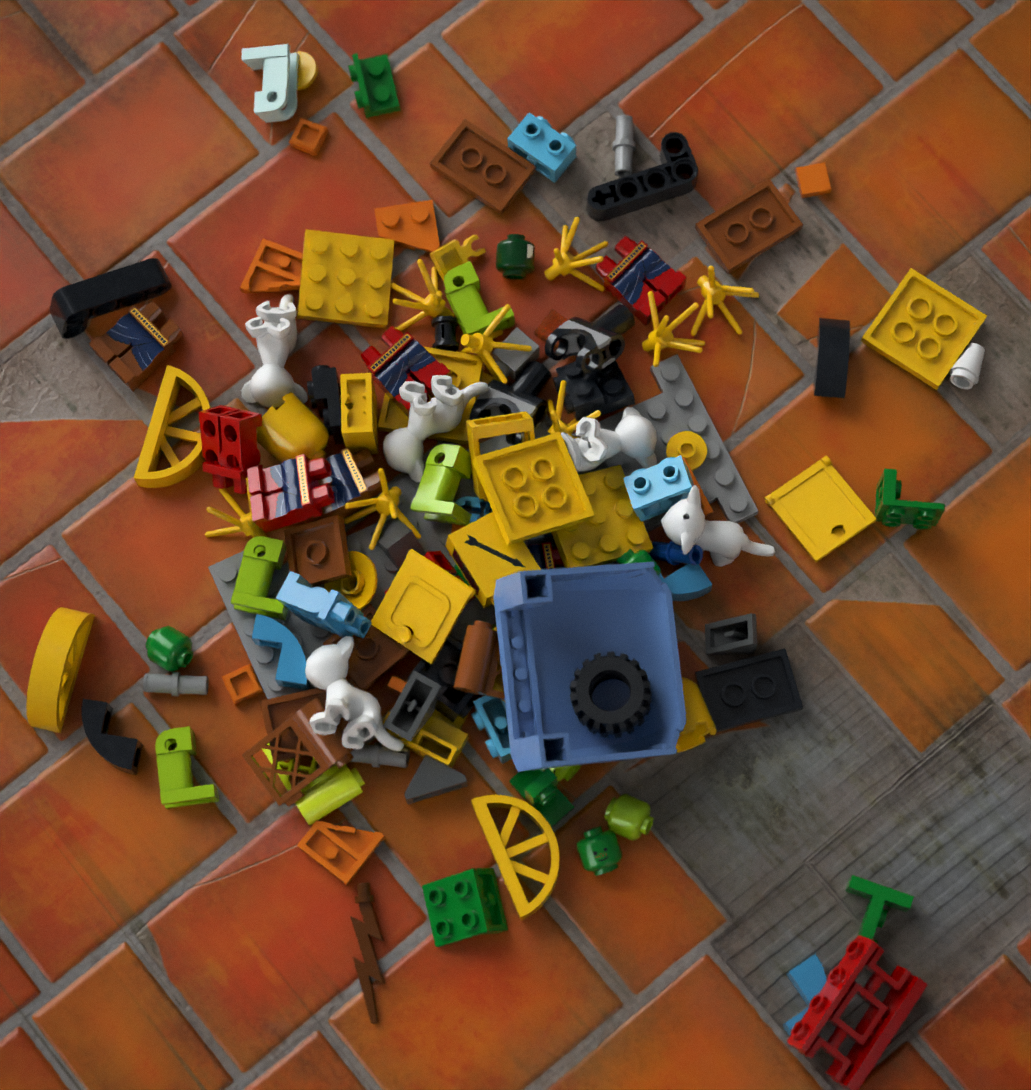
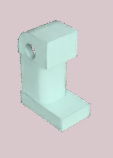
M288 44L242 49L241 60L252 70L263 69L262 91L255 92L254 113L265 123L285 121L291 118L297 109L299 54L290 53V46Z

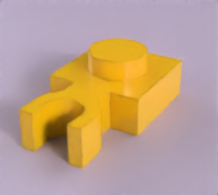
M472 235L465 239L462 246L458 240H453L429 254L442 280H444L449 270L469 262L467 258L470 256H480L486 252L484 248L473 251L471 248L472 242L479 239L478 235Z

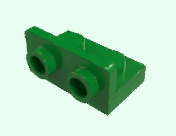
M358 53L352 54L354 64L348 65L352 83L358 82L359 91H354L358 109L364 108L366 118L400 111L388 55L384 54L359 60Z

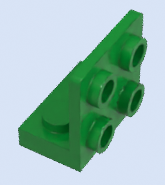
M884 469L876 486L875 517L877 521L882 522V525L888 527L913 524L914 528L923 530L936 526L945 511V504L897 500L901 496L902 481L896 480V469Z
M473 868L422 886L436 947H443L482 934H497L508 930L494 868Z

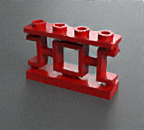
M860 935L847 946L846 954L838 966L831 970L827 978L828 981L821 991L812 998L809 1009L803 1018L793 1026L791 1035L787 1040L790 1046L796 1048L802 1055L812 1059L819 1048L834 1058L826 1074L848 1090H859L928 986L921 978L912 975L908 969L898 965L891 975L887 974L876 965L885 950L879 947L875 941ZM863 967L872 973L864 987L854 981ZM882 983L891 988L883 1002L874 996ZM857 994L870 1007L853 1030L840 1019V1016L854 995ZM829 1021L836 1029L828 1041H825L818 1034L826 1022ZM846 1036H848L855 1044L845 1057L838 1051V1048Z

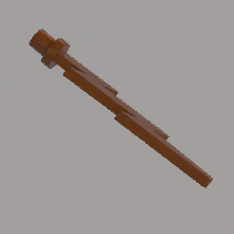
M370 883L357 884L358 896L355 897V904H359L364 922L352 916L350 917L365 963L356 958H353L370 1021L372 1024H377L379 1020L371 977L383 984L385 982L370 935L381 941L384 940L372 905L374 895L370 893Z

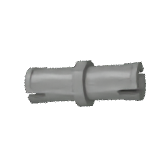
M629 115L616 117V133L612 149L615 151V175L619 177L632 174L633 152L636 150V143L633 141V117Z
M173 672L172 675L145 674L143 688L145 692L171 693L172 696L177 697L180 694L207 695L209 678L208 676L181 675L180 672Z
M375 742L374 745L364 744L363 748L355 749L351 752L354 758L350 762L372 764V767L378 768L380 765L407 768V762L410 759V749L402 748L401 751L397 752L382 746V743Z

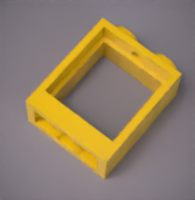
M340 374L341 429L345 447H349L352 454L367 448L370 454H378L377 395L372 374Z
M527 411L466 420L473 488L479 499L489 502L472 462L475 456L481 455L479 439L520 432L522 443L535 439L533 418Z

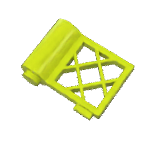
M262 749L272 764L271 750ZM313 757L311 767L300 765L299 771L312 774L317 770V761ZM295 758L290 759L289 763L278 762L277 769L282 770L281 767L288 768L287 771H293ZM334 765L303 788L301 791L305 796L295 802L310 826L316 820H320L363 793L360 787L365 782L356 768L350 771L347 765L340 769ZM278 774L287 791L291 790V775Z

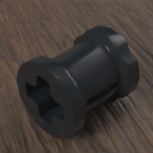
M452 316L433 318L431 322L432 327L435 328V343L432 344V347L455 352L459 350L455 329L458 326V319Z

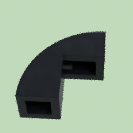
M819 318L817 333L818 351L813 383L814 396L845 398L850 347V321Z
M83 699L82 723L91 745L115 768L137 775L143 744L138 739L109 735L108 729L113 708L107 702Z

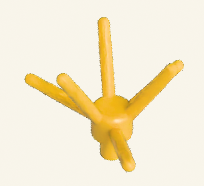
M575 217L569 233L567 225L562 227L561 250L558 248L554 249L555 258L552 260L553 265L545 270L544 274L548 280L552 281L560 274L566 276L570 273L603 292L605 290L604 286L575 268L602 262L604 260L603 256L584 258L602 250L609 243L604 241L573 257L568 250L580 222V218Z
M418 259L417 264L430 293L425 299L395 283H391L392 289L416 301L393 299V304L423 310L396 327L399 331L407 329L428 315L432 318L437 316L454 317L455 315L445 307L446 302L442 299V292L438 291L436 267L431 268L432 276L430 278L422 259Z
M711 265L708 267V277L705 275L701 276L697 281V284L702 288L701 294L705 300L691 330V335L695 336L706 312L708 313V318H713V305H718L736 333L741 335L743 333L742 329L723 303L726 295L758 298L759 293L754 292L753 288L721 285L715 280L714 266Z
M649 291L648 299L654 331L650 332L648 339L642 342V348L646 352L655 349L653 366H659L661 350L666 347L701 353L703 349L698 346L705 345L703 340L674 338L672 330L699 307V304L697 302L692 304L666 327L669 316L665 315L659 324L654 293Z
M506 304L483 334H464L461 337V344L467 347L459 351L461 353L469 354L472 352L479 355L492 376L501 380L503 384H506L508 380L490 355L493 348L527 352L532 350V347L527 345L493 341V338L503 334L502 330L494 331V329L510 310V304Z
M562 380L556 411L553 401L551 399L547 400L552 425L547 431L550 434L564 432L573 439L580 438L572 435L579 422L576 418L568 424L561 420L567 384L565 380ZM597 410L586 417L595 419L601 415V411Z
M383 468L378 469L383 491L378 497L345 504L346 509L372 505L344 519L345 524L374 511H378L381 514L369 545L370 550L375 549L388 515H391L393 519L398 517L413 532L417 539L421 538V534L398 508L400 504L399 497L402 491L397 486H393L389 490Z
M246 477L250 512L246 514L226 489H219V492L240 516V519L238 520L213 507H207V512L236 526L207 531L205 533L206 537L242 531L246 536L251 535L253 538L257 536L267 537L264 531L252 521L250 503L252 495L249 493L248 477Z

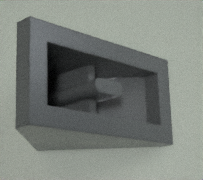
M391 518L385 522L377 544L398 570L410 549H414L423 556L426 554L413 532L398 518Z
M751 613L705 624L706 655L754 654L757 647L756 614Z
M414 670L383 727L411 742L432 716L442 686Z
M425 755L404 795L409 805L468 787L464 774Z

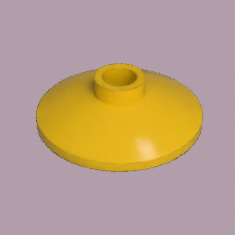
M348 551L352 576L326 583L324 588L329 593L331 589L340 592L354 606L361 610L368 605L375 594L378 579L374 563L367 555L357 551Z

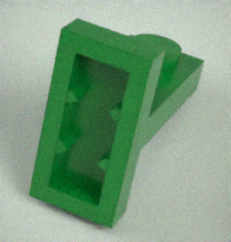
M549 768L544 772L540 769L519 771L509 780V784L518 794L546 818L551 828L574 809L572 803L557 788V776Z
M855 875L849 878L845 889L847 892L869 899L858 936L869 938L877 944L878 940L873 939L876 928L883 927L888 910L883 909V906L886 905L907 912L911 908L914 896Z

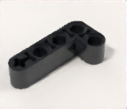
M670 132L663 137L660 150L661 165L592 188L587 196V212L590 218L598 222L607 221L692 192L697 183L698 167L685 136L678 132ZM676 147L680 152L674 154L670 153L667 149ZM687 173L691 177L689 179H681L677 175ZM652 182H659L663 185V187L655 189L652 188L649 184ZM625 191H631L635 194V196L632 198H626L622 196V193Z
M151 258L60 288L52 296L49 311L62 338L70 339L86 330L89 319L161 296L170 290L172 284L160 260Z

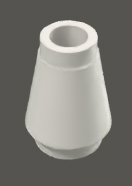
M976 343L968 344L951 368L950 381L956 387L971 389L973 385L978 383L985 349L981 345Z

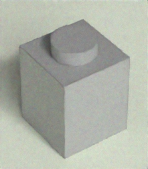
M517 327L503 343L531 346L532 350L527 352L496 348L492 352L494 361L505 377L510 376L514 381L529 362L535 361L540 356L539 345Z

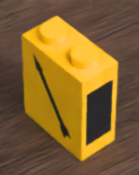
M493 512L449 534L445 547L470 587L476 590L475 595L483 608L491 604L494 606L493 597L497 579L519 571L541 570L524 541L506 545Z

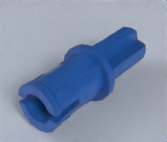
M673 541L670 543L651 542L653 549L649 552V555L654 560L667 561L671 565H678L679 563L697 565L702 561L703 551L698 545H693L690 552L684 555L681 546Z

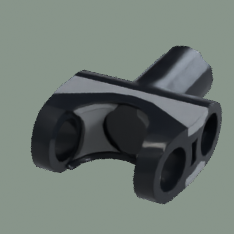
M618 305L593 323L580 317H572L549 335L545 343L546 356L559 361L577 355L576 367L580 372L585 374L596 373L615 361L622 354L625 347V340L622 334L635 325L634 316L626 306ZM559 340L558 348L554 352V346L556 342ZM588 357L590 359L589 365L585 367V361Z
M532 361L528 363L511 386L495 379L488 383V392L480 394L473 405L469 420L527 411L533 418L535 432L543 422L548 411L547 401L537 396L551 379L550 371L543 364ZM521 432L507 434V443L511 445L522 443Z

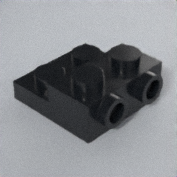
M616 360L593 374L580 372L576 367V362L556 368L557 377L553 378L556 391L559 394L560 383L562 380H565L567 384L564 406L567 413H573L577 421L597 410L601 411L600 416L635 404L634 395Z
M328 365L315 366L311 370L312 381H307L312 409H318L320 418L324 419V425L328 429L329 436L333 435L335 444H345L341 429V385L336 367L330 368Z
M449 635L434 663L430 664L421 659L414 670L442 686L435 709L454 722L458 716L464 719L472 709L474 703L470 700L474 694L454 689L463 645ZM412 671V672L410 673V675L407 677V679H406L407 682H408V680H409L411 674L413 673V671Z

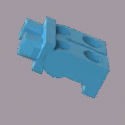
M292 571L289 572L276 596L280 603L291 610L303 622L338 634L341 638L345 636L352 637L353 635L364 638L371 626V621L364 617V614L340 592L331 589L329 593L322 587L315 588L300 574Z

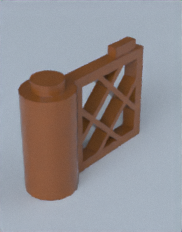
M474 621V625H467L454 689L505 700L504 692L493 690L495 676L502 673L501 669L497 671L498 663L500 662L501 664L497 631L492 630L493 624Z
M318 698L303 706L286 722L242 754L243 758L279 806L286 803L290 807L305 796L301 790L334 765L340 769L354 758L351 752L355 749L342 746L343 731L338 725L333 734L320 735L314 733L309 721L314 714L325 711V707ZM289 727L298 736L297 749L280 747L281 735ZM276 738L275 746L267 745ZM302 744L306 746L308 751L302 750ZM261 749L274 750L272 768L260 767L253 755ZM279 751L296 753L294 771L277 769ZM301 754L313 756L320 767L312 774L299 772ZM265 772H271L270 779ZM276 773L293 776L291 790L283 796L275 787ZM298 777H305L304 780L297 784Z

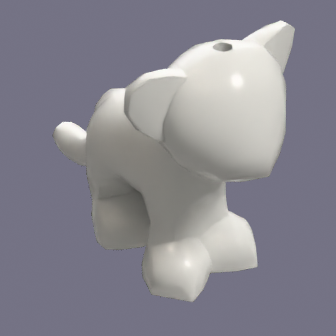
M292 294L284 295L279 307L271 308L270 301L256 307L258 317L252 318L245 323L248 333L251 337L256 338L258 351L263 362V366L256 371L250 381L244 384L241 390L242 398L246 402H258L265 407L273 406L277 408L285 403L282 397L290 392L294 393L303 403L308 401V393L302 386L293 381L292 376L284 368L287 357L293 351L297 341V325L295 320L297 310L293 304L294 297Z
M434 375L431 379V388L435 397L431 398V401L427 403L424 384L416 381H405L399 389V394L403 400L410 402L408 426L395 429L385 436L383 453L388 465L396 471L408 473L416 483L420 482L425 469L422 460L424 453L423 441L433 434L446 433L455 429L461 422L467 403L473 397L488 392L489 387L487 383L477 382L459 390L452 384V377Z
M633 407L625 408L622 420L618 423L615 431L601 429L599 421L594 418L582 417L576 427V436H581L580 438L573 439L570 435L564 432L561 433L577 473H584L597 468L605 460L613 457L620 451L635 458L643 468L647 469L657 465L654 453L657 442L656 429L648 419L642 417Z
M693 485L688 498L681 499L670 507L661 520L667 537L675 544L681 546L684 555L690 552L693 545H698L702 548V551H710L711 559L714 565L718 567L732 563L739 556L741 550L765 557L773 556L776 552L775 547L751 541L744 534L743 528L737 523L705 520V515L701 508L700 491L696 485Z
M345 636L337 644L323 645L314 650L306 662V678L312 686L327 692L325 711L314 714L309 721L314 733L320 735L335 733L342 717L349 721L343 731L342 746L361 749L365 741L375 736L387 748L397 752L401 751L404 743L392 736L383 727L381 706L378 700L370 693L353 687L346 680L348 660L354 647L353 637Z

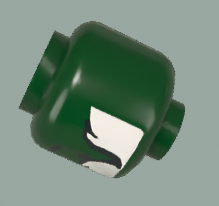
M510 234L507 235L506 240H502L497 244L496 269L503 274V278L512 280L525 279L526 275L534 270L535 247L533 243L526 241L524 235Z

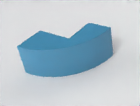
M686 564L666 578L661 573L659 575L662 583L666 582L670 589L672 601L696 599L710 593L712 589L711 581L699 564Z
M256 614L252 633V640L255 645L281 649L275 678L277 684L283 687L309 690L310 681L306 678L305 674L307 658L296 637L280 622L270 617Z
M816 953L786 974L808 1006L782 1025L789 1036L793 1026L803 1018L809 1009L812 998L821 991L827 982L824 969Z

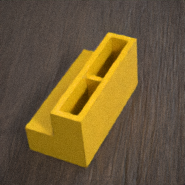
M389 711L383 720V725L390 714ZM433 715L411 742L385 728L392 736L404 743V748H409L410 751L423 758L425 755H428L450 768L454 766L469 738L467 733Z

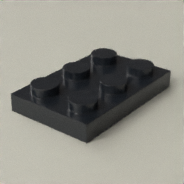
M785 648L695 672L697 685L715 724L716 733L803 709Z

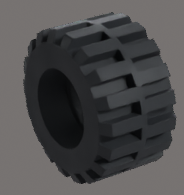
M607 652V656L602 657L598 653L594 655V660L589 661L586 659L582 662V669L577 668L575 671V679L570 684V699L579 722L583 726L588 727V730L593 734L598 732L601 734V737L608 738V735H614L615 738L622 737L621 733L628 732L630 734L634 732L635 726H641L645 722L644 717L649 715L650 703L652 702L650 682L644 668L641 669L635 659L631 661L628 659V655L623 653L620 656H615L614 652ZM609 679L620 680L630 689L628 702L620 709L614 711L602 710L595 706L592 700V694L597 685Z

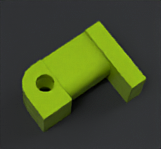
M471 261L452 268L446 273L444 277L446 298L455 317L458 319L463 334H483L503 307L493 312H488L480 296V280ZM511 308L494 331L499 329L505 330L515 325L514 313Z
M439 444L430 451L427 457L426 466L410 509L414 512L425 513L424 519L426 521L466 526L469 524L472 514L458 504L453 503L461 478L470 479L471 477L470 452L460 445ZM442 455H445L444 461L438 463V459Z
M257 536L247 542L230 602L234 604V610L286 620L288 608L278 600L267 598L274 570L282 569L286 553V546L283 540ZM261 553H265L264 556L258 557Z
M191 727L168 729L159 734L156 739L155 749L161 804L165 805L166 809L218 802V789L214 784L194 787L191 756L197 755L195 735ZM177 744V747L170 751V747Z

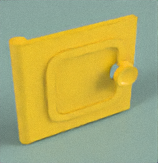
M824 456L780 488L764 497L766 504L773 509L815 562H818L877 521V518L831 465L832 462L828 456Z
M410 549L372 618L371 625L428 663L433 664L468 600L474 596L476 590L414 549Z

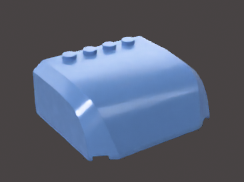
M654 562L519 571L496 580L493 598L510 751L518 772L676 754L677 749L675 747L679 734L684 730L687 721L672 593L666 582L662 583L653 568L655 566ZM607 652H614L615 656H620L621 653L628 655L629 660L635 659L639 663L640 668H644L650 682L652 702L650 703L649 715H645V722L641 726L637 725L634 727V732L630 734L628 732L621 733L622 737L615 738L614 735H608V738L601 737V734L598 732L593 734L588 730V727L583 726L579 722L571 703L570 684L575 679V671L577 668L582 669V662L586 659L589 661L594 660V655L598 653L601 654V657L607 656ZM605 680L594 689L592 700L595 706L602 710H618L628 702L630 689L620 680Z

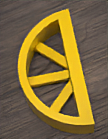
M167 365L133 477L139 487L159 488L176 484L191 476L202 465V462L205 461L202 452L201 433L169 425L201 407L203 410L211 408L210 403L200 385L190 375L173 366ZM183 386L194 394L196 398L174 410L180 387ZM166 436L197 444L192 452L179 462L166 440ZM161 451H163L172 467L156 471Z
M60 607L50 617L40 638L29 677L26 713L30 726L61 733L94 620V614Z
M485 795L471 799L473 809L522 921L543 906L556 885L560 859L554 831L546 818L537 809L518 798L506 795ZM488 808L510 809L500 835ZM520 813L530 818L543 832V834L505 849ZM543 844H549L551 852L549 875L510 860V858ZM516 873L545 884L540 893L530 903L526 899Z

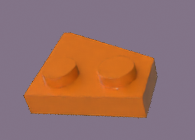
M433 200L374 209L379 238L392 239L394 243L401 244L404 248L411 250L417 248L433 252L440 248Z
M263 238L240 286L241 292L248 294L300 290L303 253Z
M316 820L297 846L348 886L384 840L385 836L380 832H369L354 827L338 826Z

